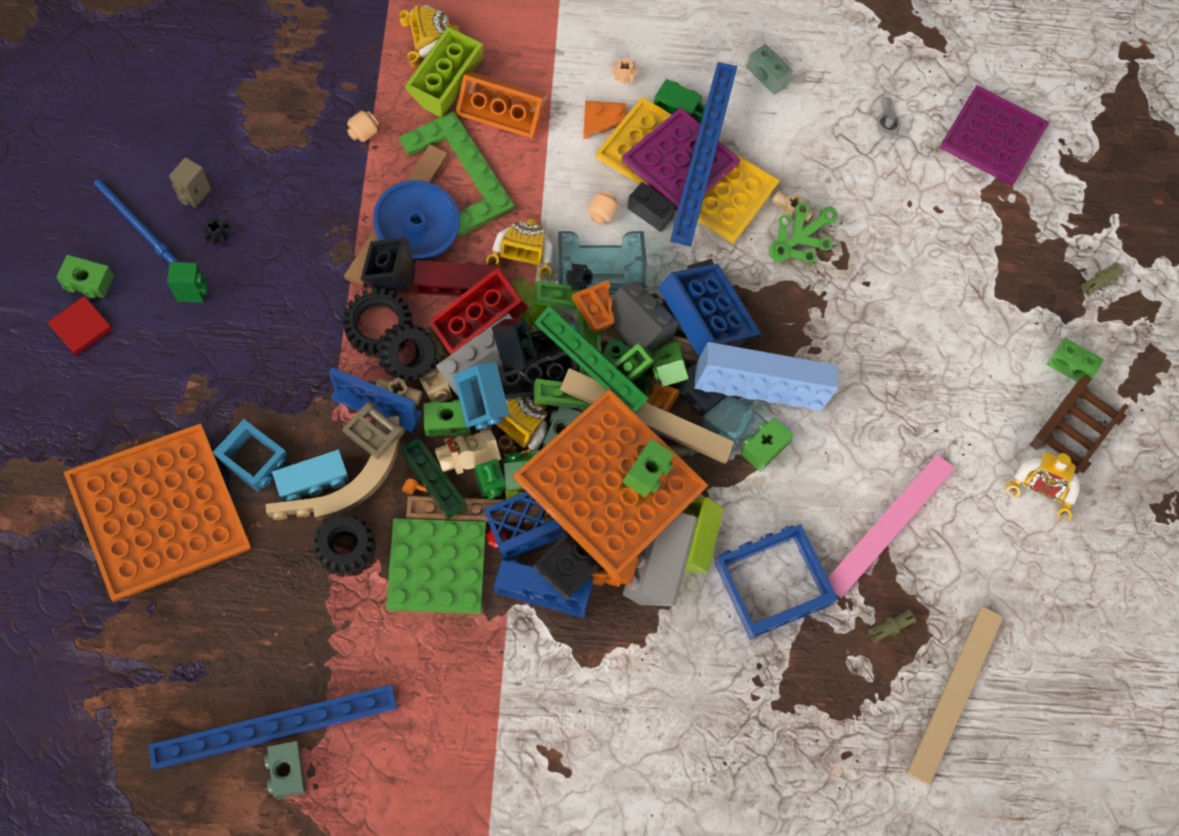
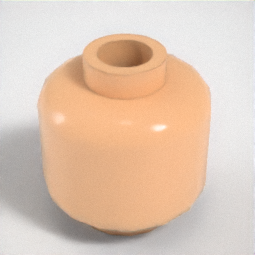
M359 111L347 121L349 127L347 133L354 141L358 139L361 142H365L377 133V125L379 123L369 111Z
M606 191L596 193L588 207V212L592 216L591 220L598 224L611 222L619 207L616 201L617 198Z

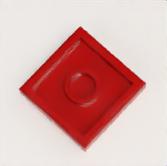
M85 296L47 322L75 356L112 330L110 325Z

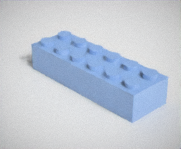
M708 342L695 365L694 389L723 393L727 396H740L750 400L757 399L769 403L786 404L791 407L809 408L813 411H822L838 389V368L834 364Z

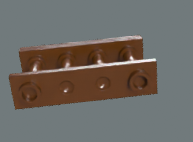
M1085 374L1078 380L1029 444L1036 450L1043 444L1044 446H1050L1059 454H1067L1071 462L1076 465L1075 474L1079 472L1084 473L1089 468L1091 462L1088 460L1115 424L1119 426L1127 416L1124 412L1129 407L1127 404H1124L1116 411L1092 394L1087 387L1092 379ZM1078 397L1080 399L1084 398L1112 419L1105 427L1077 407L1076 399ZM1066 413L1069 415L1073 414L1100 435L1093 443L1067 424L1063 416ZM1054 428L1056 430L1060 429L1088 449L1083 458H1080L1053 438L1054 435L1051 432Z

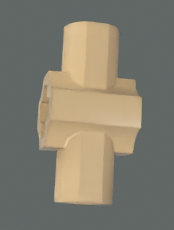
M778 191L772 203L782 208L784 215L788 214L792 219H795V206L803 202V197L798 194L787 196L783 192ZM803 206L799 207L801 213L805 211ZM809 209V212L804 217L806 224L811 221L815 212Z
M383 378L377 380L376 386L393 393L398 392V395L415 401L416 405L419 404L422 391L407 387L405 380L400 378L394 381Z

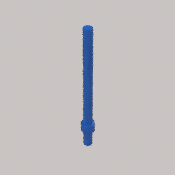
M97 179L94 182V185L149 241L161 258H165L169 264L170 262H180L171 253V249L164 242L161 243L101 179Z

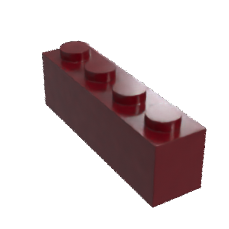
M429 259L416 260L413 279L414 293L460 297L497 267L503 272V266L496 264L477 265L472 262L465 264L452 261L433 262Z

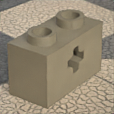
M186 157L169 175L173 184L172 187L178 195L177 199L184 205L190 204L196 208L211 191L203 168Z

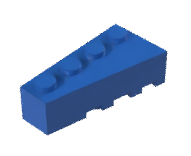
M502 560L494 584V593L578 617H585L592 593L593 579H588L567 601L532 568L533 566L522 565L515 560Z

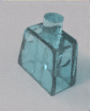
M727 396L704 415L701 425L711 432L734 441L732 448L736 449L755 413L749 409L754 403V399L750 400L741 397L737 400L733 396Z

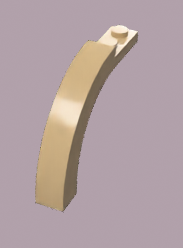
M399 416L387 417L396 425L400 424ZM376 421V428L387 436L390 431ZM400 438L378 460L371 455L361 473L342 489L318 498L266 504L267 515L273 517L274 520L287 519V515L296 514L297 517H307L314 512V517L319 521L326 518L330 519L332 518L331 515L334 514L339 516L341 513L351 511L371 497L385 481L395 462Z

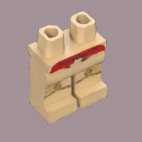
M489 427L481 429L480 433L468 437L458 436L453 440L451 437L445 439V446L435 449L443 472L455 469L456 473L460 474L464 472L463 469L475 468V465L496 458L501 460L496 439Z

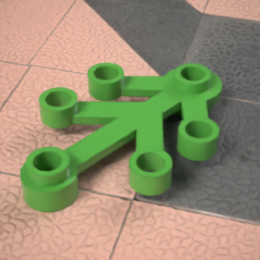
M804 202L795 206L796 216L792 237L786 241L787 227L791 226L792 217L788 214L780 216L778 219L777 241L773 242L769 247L770 257L777 262L785 261L788 257L803 260L805 263L813 262L816 259V254L813 250L802 252L791 248L796 244L819 248L821 251L830 250L833 245L831 239H816L807 236L824 224L834 223L838 218L837 210L833 207L822 209L819 213V218L803 228L804 217L809 212V206ZM800 206L804 207V213L799 211ZM829 211L833 214L832 219L827 216ZM784 217L788 220L787 225H784L782 222ZM823 241H826L828 243L827 248L823 247ZM778 247L783 249L782 255L777 252ZM807 253L811 254V260L806 258Z

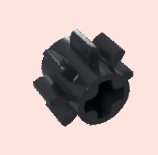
M219 217L211 220L208 219L206 226H202L206 241L212 240L214 245L222 242L226 243L227 236H231L228 222L224 221L222 223Z
M572 264V269L567 270L566 282L571 286V290L581 291L587 288L586 285L592 283L593 274L590 269H587L588 265Z

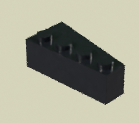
M557 346L537 353L538 360L525 369H504L503 365L499 366L498 371L505 399L534 396V382L536 379L563 382L569 368L577 371V363L563 349Z

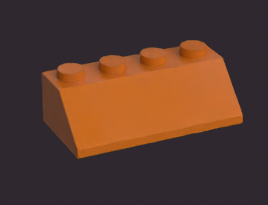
M470 71L463 76L455 114L533 139L543 116L548 94Z

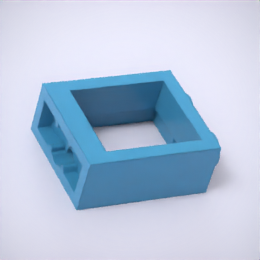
M496 362L478 364L453 375L466 428L475 426L476 430L490 427L489 425L501 423V418L510 415ZM476 380H478L486 415L484 414Z
M245 419L213 451L217 461L257 492L270 484L273 476L272 472L284 468L289 459L283 448ZM251 436L275 453L254 477L231 460V457Z

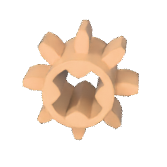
M627 58L620 61L616 60V66L612 67V74H615L614 80H618L623 85L633 82L634 76H637V68H634L635 62H631Z

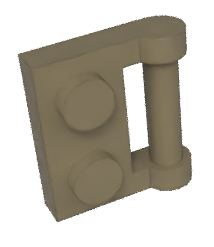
M369 401L348 422L342 431L378 460L404 434L405 428L400 424L396 425L378 411L376 405ZM367 416L373 417L387 428L390 433L386 436L365 418Z

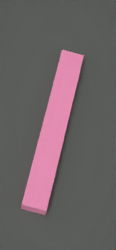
M937 454L829 575L828 580L835 594L840 598L845 595L953 472L955 468Z

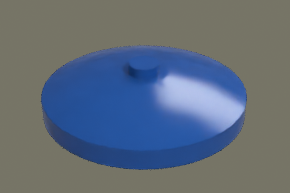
M410 180L393 185L380 196L373 212V227L378 241L402 237L407 238L412 259L415 262L416 260L422 261L424 259L432 260L444 254L455 242L459 231L460 217L454 200L445 190L426 181Z

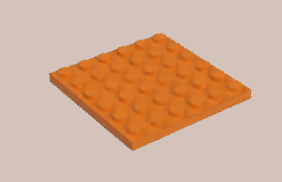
M610 389L513 475V478L614 579L708 486ZM652 438L674 453L670 460L673 466L666 476L661 474L659 480L662 483L656 492L650 491L645 498L622 483V481ZM646 466L648 471L654 473V470L651 467Z
M201 424L64 472L112 602L119 601L251 550Z

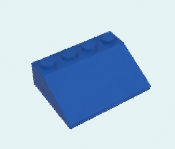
M719 264L671 272L658 287L699 358L708 342L738 347L761 335Z

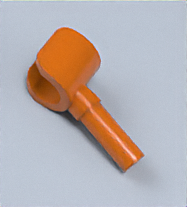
M414 479L406 480L402 491L409 495H413L416 489L428 492L422 484H418Z

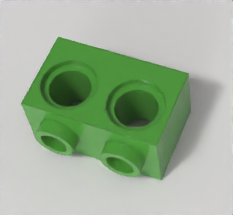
M1064 338L1054 350L1047 365L1078 382L1084 374L1093 379L1104 359Z

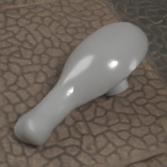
M883 97L881 99L883 112L877 119V128L884 138L890 139L899 133L901 124L899 118L891 110L892 99Z

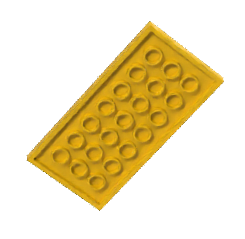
M641 97L595 153V158L639 185L643 182L648 185L621 161L622 156L672 114ZM732 152L740 159V164L704 195L698 223L735 244L778 187L780 180Z

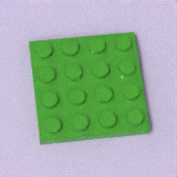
M393 518L386 610L396 612L481 614L486 522Z

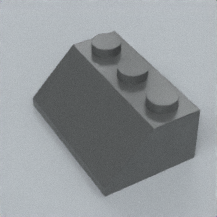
M638 281L621 287L611 297V311L614 316L612 328L632 348L637 343H643L651 351L673 340L679 322Z

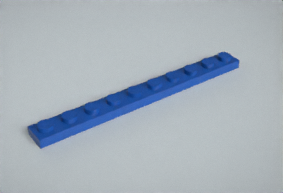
M717 62L670 242L690 247L692 245L738 66Z
M388 685L150 744L148 746L152 770L155 771L398 710L393 686Z

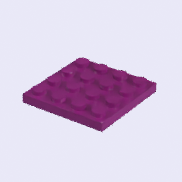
M976 85L939 148L1013 186L1048 126L1049 121Z
M679 108L625 153L621 160L653 190L675 204L677 211L701 126L682 108ZM718 141L705 194L740 164V159L720 141Z

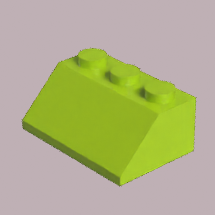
M708 497L696 498L682 512L698 518L685 572H709L724 508Z

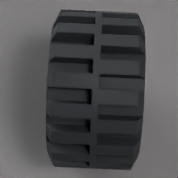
M396 324L392 326V329L387 328L384 331L386 333L385 336H380L381 344L376 346V349H379L376 357L381 360L379 365L385 368L384 372L394 378L407 381L417 380V377L423 378L426 376L425 372L432 370L430 365L435 364L437 361L433 359L434 355H438V350H434V346H437L436 341L431 340L432 334L426 332V329L423 327H418V325ZM405 339H411L416 347V355L412 362L403 365L398 359V347Z
M341 513V517H337L336 514L331 515L332 519L330 521L326 518L322 521L324 526H318L316 529L318 535L314 534L315 544L313 545L316 555L322 566L333 575L336 572L341 577H344V573H347L348 576H354V571H357L359 574L363 571V566L368 567L370 565L369 559L373 560L374 558L373 550H376V545L371 529L361 517L357 519L355 514L351 513L350 517L346 513ZM343 535H352L358 539V544L351 553L338 555L332 552V545L337 538Z

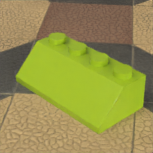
M447 27L405 85V89L425 110L439 117L444 116L460 93L464 74L470 71L475 72L484 59L483 44Z

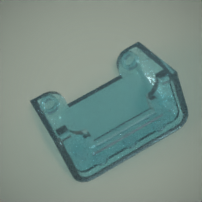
M558 231V284L568 285L566 282L567 270L572 269V264L588 265L587 269H590L593 274V281L590 285H586L587 288L609 280V297H612L621 287L638 281L645 288L647 258L644 231L626 233L622 238V245H579V236L572 231Z

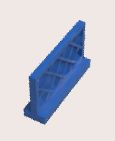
M333 367L330 369L329 376L334 388L331 396L332 401L358 412L367 402L371 401L376 405V409L386 417L399 416L400 425L405 428V431L411 434L414 433L422 417V412L416 409L415 401Z
M527 491L484 509L504 561L558 540L567 532L555 519L551 522L542 520L546 510L538 502L534 501L535 499ZM520 501L527 503L523 513L513 510L515 504ZM532 505L542 508L538 519L527 515ZM499 510L506 512L502 522L493 520L491 514ZM510 514L521 517L517 527L506 524ZM525 519L535 522L532 530H521ZM504 528L514 532L511 539L501 541L500 535Z

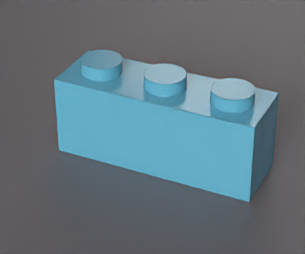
M339 449L272 472L282 502L301 500L302 497L308 495L316 496L321 494L323 490L331 487L333 489L340 488L346 482H349Z

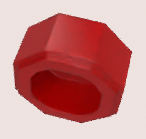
M490 529L487 533L488 546L494 550H499L492 529ZM503 529L500 535L502 542L509 539L506 529Z

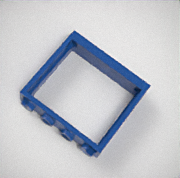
M801 524L795 527L793 525L785 526L781 529L780 533L775 535L773 533L765 534L760 538V541L755 543L748 541L740 545V549L736 551L726 550L718 555L719 557L715 562L716 569L750 640L830 607L838 600ZM794 539L821 596L753 624L727 566Z

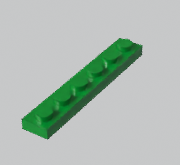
M548 306L534 322L606 391L610 389L635 414L650 399L551 306Z

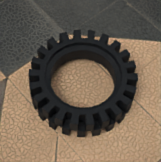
M371 288L372 293L369 294L367 290L362 291L363 296L360 297L356 294L354 296L355 301L350 300L348 302L349 308L345 307L343 327L347 340L350 341V345L353 348L356 347L357 352L362 353L364 351L365 356L368 357L373 353L375 358H377L376 353H379V349H376V346L381 344V340L368 338L359 331L358 320L364 311L376 306L387 307L397 315L398 325H401V323L413 324L411 311L406 300L403 301L402 296L399 294L395 296V291L390 290L387 293L386 288H381L380 292H377L376 288ZM405 340L399 345L401 348L405 346Z

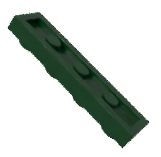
M420 438L400 448V453L447 520L467 509V503L442 471Z

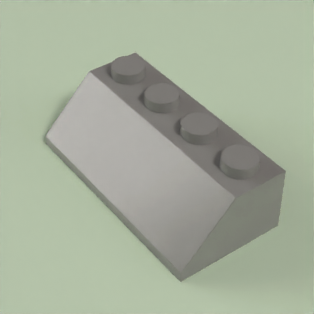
M509 313L436 365L457 396L458 392L453 375L478 364L496 362L497 367L502 366L491 327L503 319L512 318ZM476 380L477 386H478V390H479V394H480V397H481L482 395H481L479 383H478V380Z
M685 513L679 514L637 556L639 560L631 585L625 584L623 591L625 597L639 605L676 606L698 522L697 517Z

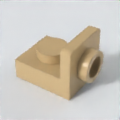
M438 368L425 373V377L419 378L430 401L437 400L443 403L453 398L448 383Z

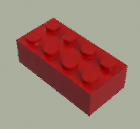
M497 267L430 319L428 323L451 355L508 313L512 318H517L529 309V306L508 277Z

